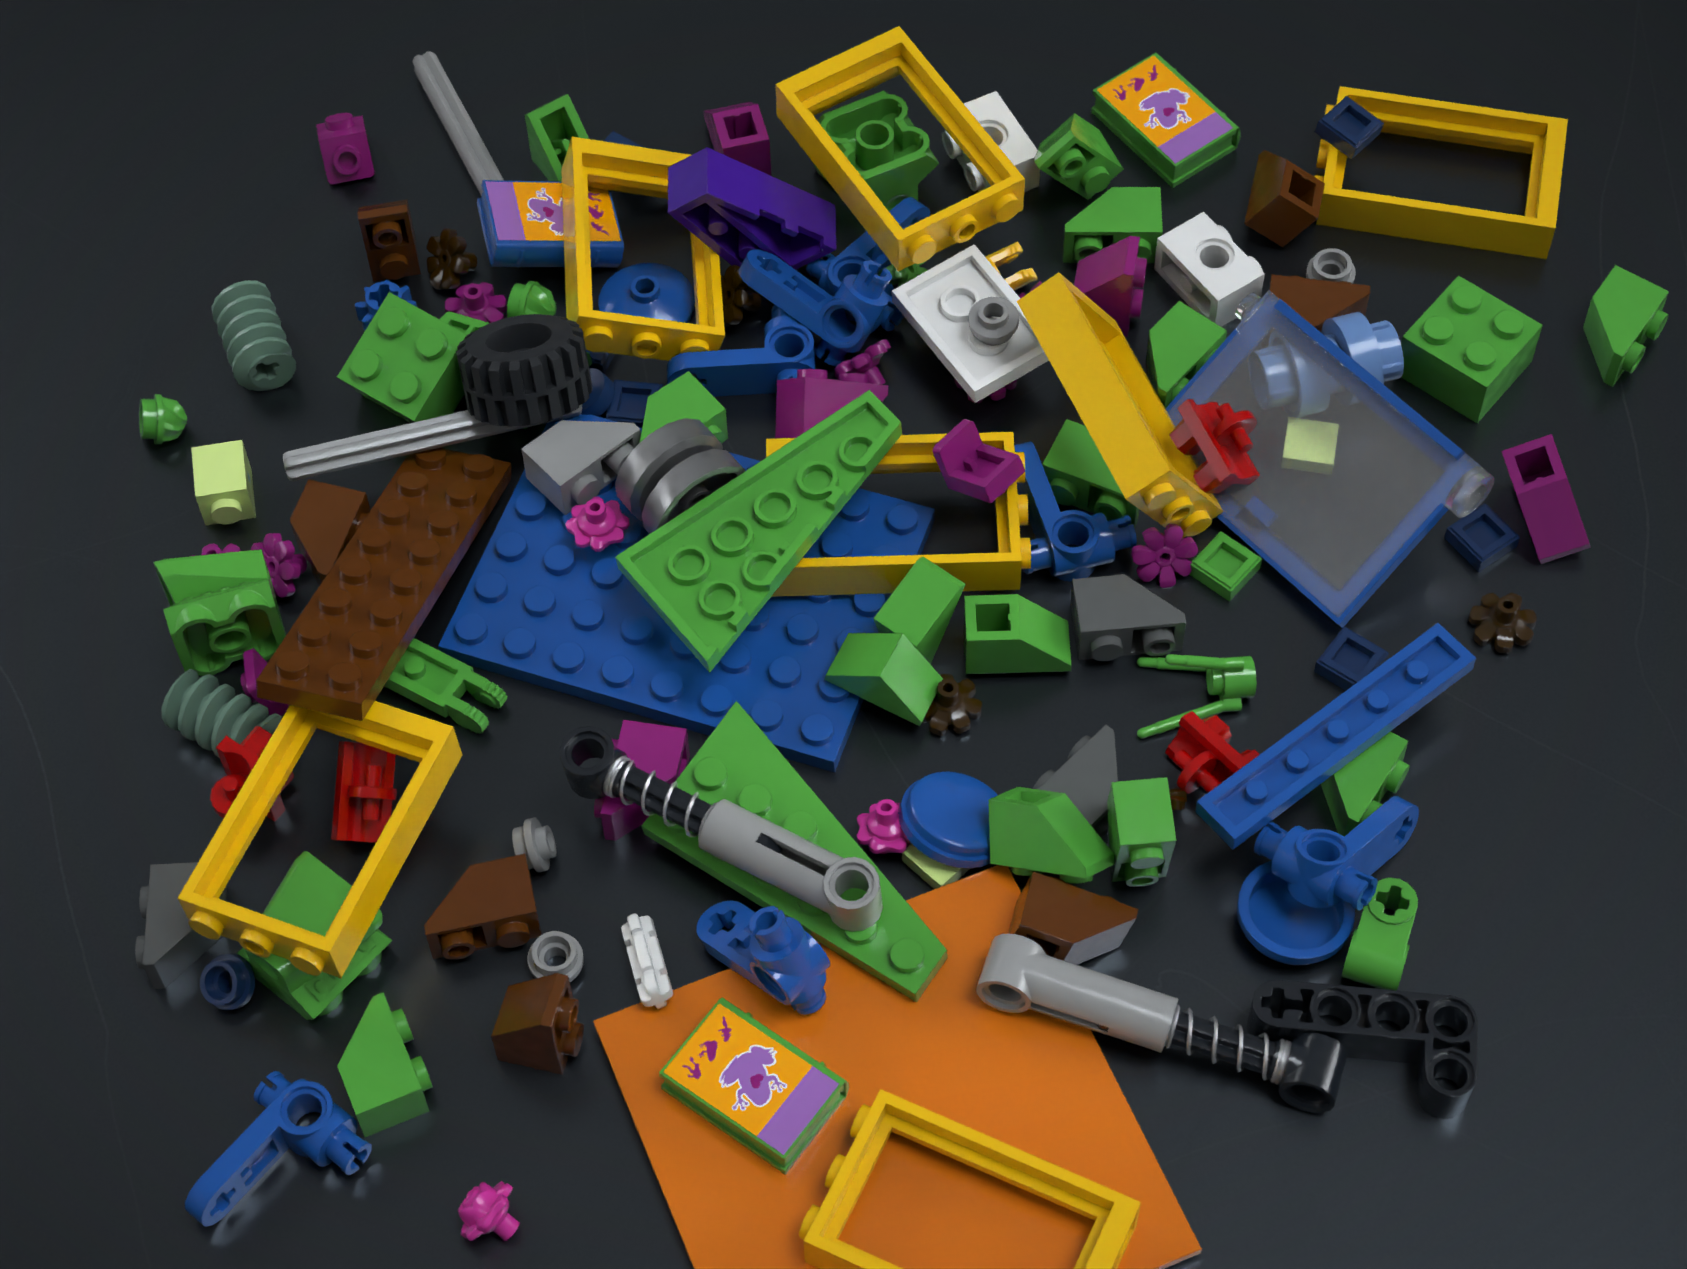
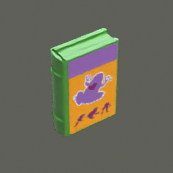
M1157 53L1152 54L1093 90V96L1096 97L1091 112L1172 188L1228 155L1239 144L1241 137L1240 128L1179 74L1176 68H1173Z
M723 997L718 1000L659 1072V1076L664 1079V1083L661 1085L662 1090L785 1175L845 1100L849 1090V1083L828 1069L824 1062L819 1063L755 1020L751 1013L743 1012Z

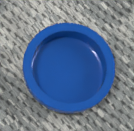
M935 772L917 780L905 791L898 810L900 826L908 840L919 851L937 862L958 868L986 866L990 864L989 799L998 796V794L985 783L969 775L957 772Z
M1272 861L1260 865L1247 876L1241 886L1237 899V917L1247 939L1265 956L1284 964L1308 965L1330 958L1340 951L1348 941L1355 921V908L1351 904L1341 900L1332 907L1315 908L1298 902L1290 894L1288 882L1272 873Z

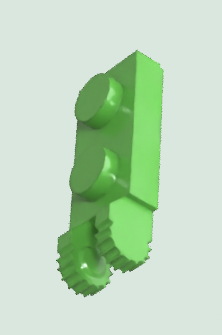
M415 638L409 644L384 687L445 718L449 715L458 725L476 734L483 733L489 725V721L484 713L461 700L466 690L477 701L487 704L494 709L501 708L508 697L506 692L498 685L475 673L473 667Z

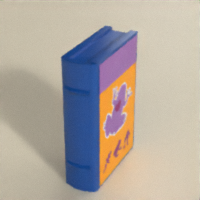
M482 180L483 193L481 198L477 199V207L490 266L517 268L565 267L562 181ZM588 187L591 267L618 268L623 257L624 242L611 190Z

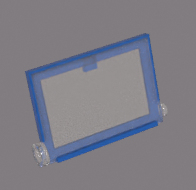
M1270 290L1263 297L1253 292L1247 295L1236 309L1235 315L1241 320L1240 324L1165 409L1175 426L1183 419L1177 408L1187 399H1193L1197 405L1217 402L1220 406L1224 403H1229L1235 413L1243 410H1249L1253 413L1257 420V425L1248 436L1254 446L1247 451V454L1259 472L1260 477L1250 485L1233 484L1219 494H1214L1224 511L1216 517L1343 628L1448 510L1459 518L1472 513L1490 493L1494 485V477ZM1202 450L1193 456L1198 467L1207 460Z

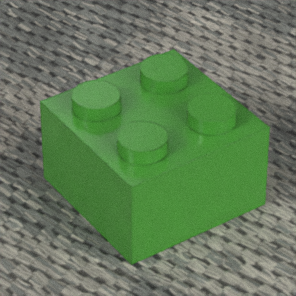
M1458 275L1402 336L1401 347L1404 370L1401 378L1478 423L1532 362L1543 325Z
M389 292L337 378L360 395L409 423L453 414L465 395L456 352L458 351L459 343L465 340L467 334Z

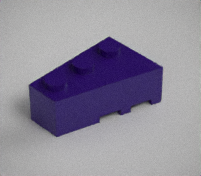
M708 147L668 167V214L730 265L741 266L747 253L750 250L756 249L777 256L796 270L837 250L835 204Z

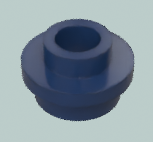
M238 954L219 955L206 965L201 973V992L209 1003L219 1009H239L246 1005L253 995L255 988L253 969L244 957ZM230 975L232 977V988L229 983Z

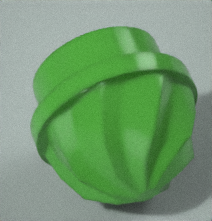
M529 281L526 285L516 283L513 286L507 304V317L530 314L555 315L556 302L550 290L535 281Z
M154 394L153 399H140V438L154 439L155 444H162L165 441L178 438L187 423V415L178 401L162 397V394Z

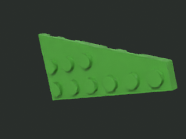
M868 390L615 556L618 569L710 673L902 435L901 421Z
M736 701L677 778V788L691 795L698 792L699 799L711 805L726 799L843 858L857 857L866 860L875 867L880 879L883 902L880 918L873 926L863 931L851 932L841 929L833 923L828 913L699 848L698 836L689 837L686 835L685 828L679 825L667 826L664 823L663 817L657 814L649 816L643 823L644 835L761 907H778L779 911H783L785 917H791L799 921L803 929L816 941L917 1002L947 960V949ZM850 888L844 891L840 897L847 901H856L867 892L859 888Z

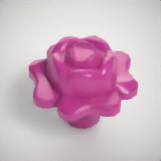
M597 496L593 497L586 504L572 507L571 515L573 518L567 520L565 524L567 531L575 536L577 547L585 548L589 546L594 551L600 552L613 543L622 542L624 539L623 530L629 527L630 522L629 518L621 512L618 501L611 500L604 503L603 499Z
M884 799L871 805L869 813L858 815L856 818L859 826L857 842L863 845L869 844V849L874 854L903 853L906 850L907 843L911 842L905 836L900 826L898 816L900 803Z
M502 1181L494 1186V1188L485 1182H481L479 1186L469 1191L458 1209V1214L464 1222L460 1235L472 1241L483 1234L493 1231L504 1241L508 1240L520 1224L519 1221L508 1213L509 1200L507 1197L513 1187Z

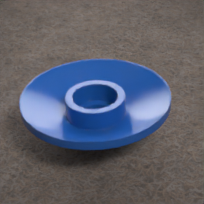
M640 263L619 270L606 281L599 294L598 306L599 311L688 323L695 310V297L691 283L678 270L658 263Z

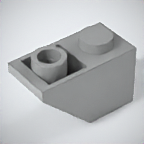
M561 420L521 448L526 477L564 515H567L571 512L572 507L586 504L593 497H596L601 489L617 478L621 465L631 451L640 443V428L634 423Z

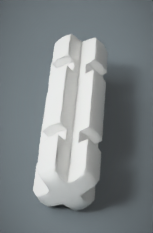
M634 913L627 917L628 922L621 927L641 1003L645 1007L655 1005L657 1009L665 1007L667 1005L666 1000L673 996L672 986L667 975L653 920L648 915L639 917Z

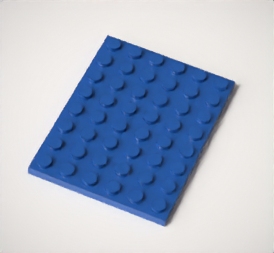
M583 414L562 419L566 421L617 422L595 415ZM561 420L547 423L542 434ZM730 453L745 471L760 462L759 460ZM524 469L438 645L439 651L473 667L708 736L711 735L737 701L786 759L835 773L864 699L824 680L825 675L848 633H878L873 618L892 593L770 597L709 673L618 569L615 556L649 535V533L643 527V521L635 517L617 497L616 479L601 489L597 496L602 498L604 503L611 500L618 501L620 510L629 518L630 525L627 529L623 530L624 539L622 542L613 543L604 550L596 552L589 546L585 548L576 546L575 536L567 531L565 525L567 520L573 518L571 512L564 515L527 479ZM858 488L803 558L921 555L935 521V509Z

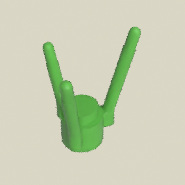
M1168 654L1165 658L1140 657L1137 659V665L1144 668L1206 672L1209 695H1218L1220 701L1191 710L1201 719L1222 712L1241 711V699L1253 698L1256 693V669L1251 656L1216 658ZM1191 711L1140 728L1137 731V736L1144 739L1178 728L1181 717Z

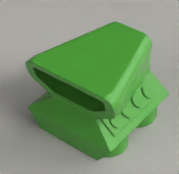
M885 91L878 92L824 113L818 120L888 211L905 198L913 197L918 201V184L939 164L930 150L928 134L914 126L908 117L906 102L894 94H888ZM813 164L818 174L826 180L815 164Z
M262 549L169 558L153 562L169 603V607L163 609L169 632L185 672L193 669L200 676L220 673L228 668L233 661L244 659L243 652L252 648L265 661L271 659L285 638L286 632Z
M304 851L292 863L264 910L263 915L325 936L352 886L311 853ZM379 909L342 978L325 972H321L318 976L307 974L293 966L288 959L274 954L264 958L254 955L244 948L237 954L244 957L251 965L254 976L259 982L306 1020H314L317 1016L329 1014L338 1007L342 1001L343 990L356 977L367 975L377 968L381 962L382 951L393 940L378 929L382 925L383 918Z

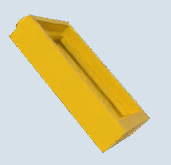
M900 26L775 84L777 117L898 272L913 264L926 262L935 253L955 243L966 242L976 233L998 222H1006L1023 210L1025 178ZM899 75L904 78L991 185L902 229L814 117L816 114Z
M1339 86L1336 105L1348 96L1384 123L1381 132L1532 154L1525 214L1521 216L1342 189L1347 156L1326 140L1321 139L1316 168L1325 169L1324 176L1315 175L1314 177L1325 183L1316 225L1547 259L1556 229L1568 119ZM1327 104L1325 115L1336 105Z
M579 137L571 138L561 168L566 318L579 324V328H582L586 350L636 356L642 359L651 358L669 361L672 357L685 352L715 351L720 349L725 337L720 258L715 251L691 232L696 324L593 310L588 187L668 199V167L691 156L690 154Z
M1058 272L1020 298L1017 303L1127 501L1164 528L1172 523L1179 525L1183 530V538L1202 533L1212 524L1213 518L1224 512L1215 495L1202 491L1194 479V471L1198 468V465L1193 456L1184 455L1176 448L1172 441L1170 433L1176 426L1117 322Z
M1014 432L979 433L984 444L1019 455L1025 469L1024 452H1015ZM947 434L901 435L870 474L941 472L932 449ZM795 438L766 439V457ZM1025 472L1008 487L1005 493L995 499L998 553L802 558L771 597L893 593L915 562L921 557H925L965 583L963 591L1020 590L1021 569H1031L1030 537L1020 538V526L1028 525L1027 494L1018 495L1017 483H1025Z
M374 701L363 721L290 705L177 898L189 920V926L200 935L209 939L217 940L220 936H224L238 941L244 949L254 955L267 958L270 954H274L288 959L293 966L307 974L318 976L321 972H325L342 978L462 757L454 727ZM317 728L420 762L325 936L219 899Z
M880 1089L871 1107L863 1104L859 1109L850 1131V1137L855 1138L846 1157L841 1154L835 1157L825 1180V1187L829 1188V1191L821 1207L813 1204L809 1208L799 1231V1238L804 1240L805 1262L819 1269H903L838 1240L891 1132L1095 1220L1074 1269H1117L1137 1226L1141 1202Z

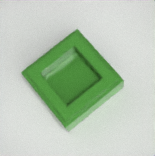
M1220 531L1190 564L1192 571L1189 575L1230 602L1260 570L1262 558Z

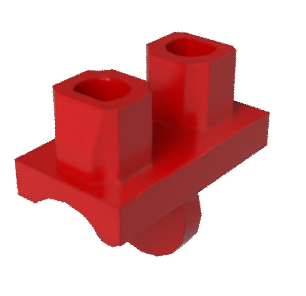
M1187 399L1177 408L1183 419L1170 433V437L1176 448L1184 455L1195 456L1200 450L1205 455L1207 460L1194 471L1193 475L1202 491L1219 494L1233 484L1250 485L1260 477L1259 472L1247 454V451L1254 446L1248 434L1257 425V420L1251 411L1243 410L1235 413L1229 403H1224L1220 406L1217 402L1197 405L1193 399Z
M1193 711L1181 717L1178 733L1165 751V754L1183 770L1178 777L1177 787L1186 791V794L1194 792L1200 786L1209 793L1260 754L1255 749H1247L1240 754L1229 744L1232 735L1229 726L1217 715L1202 720Z
M256 726L240 744L226 736L216 746L227 776L222 777L215 783L211 790L210 800L214 811L222 818L226 816L273 735L260 726ZM291 772L280 793L294 779L293 772ZM280 793L267 814V817L275 822L285 811Z
M339 741L331 840L377 842L391 817L392 800H396L397 789H393L396 754L360 742Z

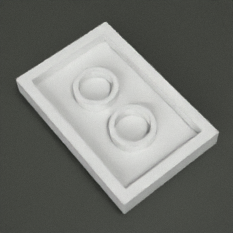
M975 244L892 290L894 305L975 403L1049 361L1017 303L1020 299L1019 296ZM1001 297L1012 302L1017 308L1019 325L1016 332L1007 342L995 346L987 345L979 341L971 332L968 321L969 312L972 306L981 299ZM989 317L988 319L995 320L1000 317Z

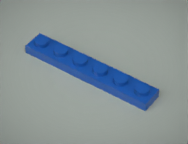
M1439 623L1435 624L1199 799L1195 812L1232 850L1473 670L1476 657Z

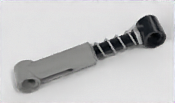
M593 726L580 727L571 731L563 739L560 746V760L572 791L580 797L587 799H600L605 796H610L611 798L620 797L625 805L635 803L641 806L646 816L657 814L663 817L664 823L667 826L679 825L685 828L686 835L689 837L698 836L699 848L828 913L833 923L841 929L851 932L863 931L873 926L880 918L883 909L880 879L875 867L866 860L857 857L843 858L726 799L711 805L699 799L698 792L691 795L677 788V781L669 784L657 778L655 770L649 774L637 768L634 760H631L629 757L627 758V754L624 751L616 748L610 735L600 728ZM587 759H602L594 767H580V765ZM850 888H859L867 892L856 901H847L840 897L844 891Z
M1000 934L995 936L991 942L976 987V992L980 999L1000 1011L1021 1013L1030 1009L1154 1051L1162 1052L1164 1046L1169 1048L1170 1044L1186 1048L1188 1055L1195 1051L1210 1056L1213 1064L1222 1060L1237 1065L1238 1072L1246 1068L1262 1073L1263 1080L1270 1079L1271 1083L1275 1082V1084H1278L1279 1095L1285 1102L1303 1111L1323 1113L1333 1109L1336 1104L1347 1060V1050L1337 1040L1318 1033H1301L1296 1035L1291 1042H1288V1040L1284 1041V1039L1273 1042L1268 1039L1266 1033H1262L1257 1037L1243 1032L1240 1024L1230 1028L1218 1024L1215 1016L1206 1020L1194 1016L1190 1008L1181 1012L1180 1006L1177 1005L1178 998L1048 956L1039 944L1021 935Z

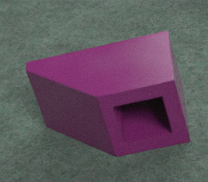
M746 102L704 111L705 122L715 151L772 176L770 139L758 104Z
M1128 236L1079 260L1074 285L1117 322L1124 337L1128 336L1130 318L1140 319L1144 290L1135 289V287L1143 288L1147 258L1138 257L1140 237Z
M798 369L797 378L777 380L775 438H797L868 390L882 402L888 396V385L869 383V375L841 373L839 374V380L827 379V370Z
M1552 434L1503 450L1502 454L1540 564L1591 548Z
M623 720L619 739H612L614 746L627 754V758L629 757L631 760H634L637 768L649 774L655 770L656 777L669 784L677 780L689 762L690 751L687 729ZM610 796L595 799L594 816L601 818L606 840H618L641 826L649 817L643 813L641 806L635 803L625 805L620 797L611 798Z

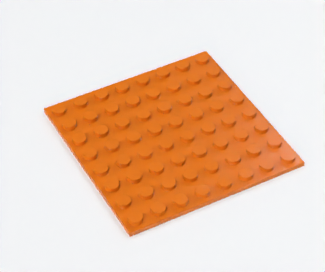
M996 865L906 900L947 949L948 955L947 960L917 1002L818 942L827 954L830 966L825 970L826 982L823 987L826 992V1001L814 1013L807 1015L799 1014L797 1009L794 1011L791 1005L779 1002L729 968L674 989L673 996L666 1000L667 1005L663 1008L657 1009L655 1005L645 1007L640 1002L593 1021L693 1269H819L805 1262L804 1240L799 1238L802 1222L813 1204L821 1207L829 1191V1188L825 1187V1180L830 1166L838 1154L847 1156L855 1138L850 1137L854 1119L863 1104L872 1106L880 1089L1140 1201L1141 1206L1137 1226L1117 1269H1165L1201 1253L1202 1248L1091 1029L1030 1009L1021 1013L1000 1011L983 1002L977 995L976 987L991 942L995 936L1009 934L1016 902L1021 894L1008 866ZM721 997L743 1012L751 1013L755 1020L819 1063L824 1062L828 1069L849 1083V1090L845 1100L786 1175L661 1088L664 1079L659 1076V1072ZM891 1132L838 1240L903 1269H1074L1095 1220Z

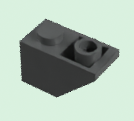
M1125 574L1072 579L1070 612L1078 660L1095 659L1098 661H1110L1120 656L1138 654L1163 656L1172 651H1181L1183 649L1186 629L1185 613Z
M1106 724L1092 738L1088 735L1081 738L1070 751L1068 761L1056 772L1052 769L1045 772L1033 787V789L1065 793L1101 838L1108 832L1107 800L1111 782H1118L1114 730Z
M198 862L150 865L149 886H142L140 889V912L142 918L146 919L145 935L137 936L136 963L139 969H145L154 989H166L223 937L220 936L217 940L209 939L194 931L189 926V920L177 899ZM227 885L219 899L227 901Z

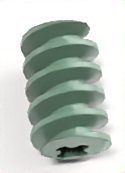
M253 280L237 282L223 289L212 305V317L217 324L218 334L222 338L223 348L227 353L228 362L232 367L233 376L238 384L249 390H273L283 386L292 378L296 371V360L293 358L292 349L286 341V333L281 327L279 316L276 314L275 304L270 299L271 293L265 284Z
M193 669L187 670L173 683L165 696L161 708L162 720L167 727L180 731L182 736L189 740L197 741L200 747L208 751L213 750L217 757L219 755L216 746L226 736L240 744L256 726H260L273 734L283 717L277 713L268 716L269 713L266 706L260 703L252 706L249 696L243 693L235 696V689L226 683L219 686L218 678L211 674L204 675L199 679L197 671Z

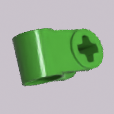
M1385 878L1378 881L1371 901L1367 906H1364L1358 929L1354 930L1341 975L1342 978L1379 989H1398L1410 947L1407 943L1418 908V897L1409 883L1398 878ZM1391 909L1395 911V915H1387L1384 913V910Z

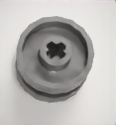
M684 418L667 423L642 440L621 465L615 487L617 497L635 517L643 521V527L650 534L745 472V469L727 450H723L721 442L700 420Z

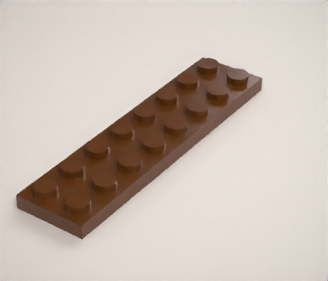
M443 447L407 455L257 678V698L363 721L511 480V462L492 459L483 454L473 455L444 449Z

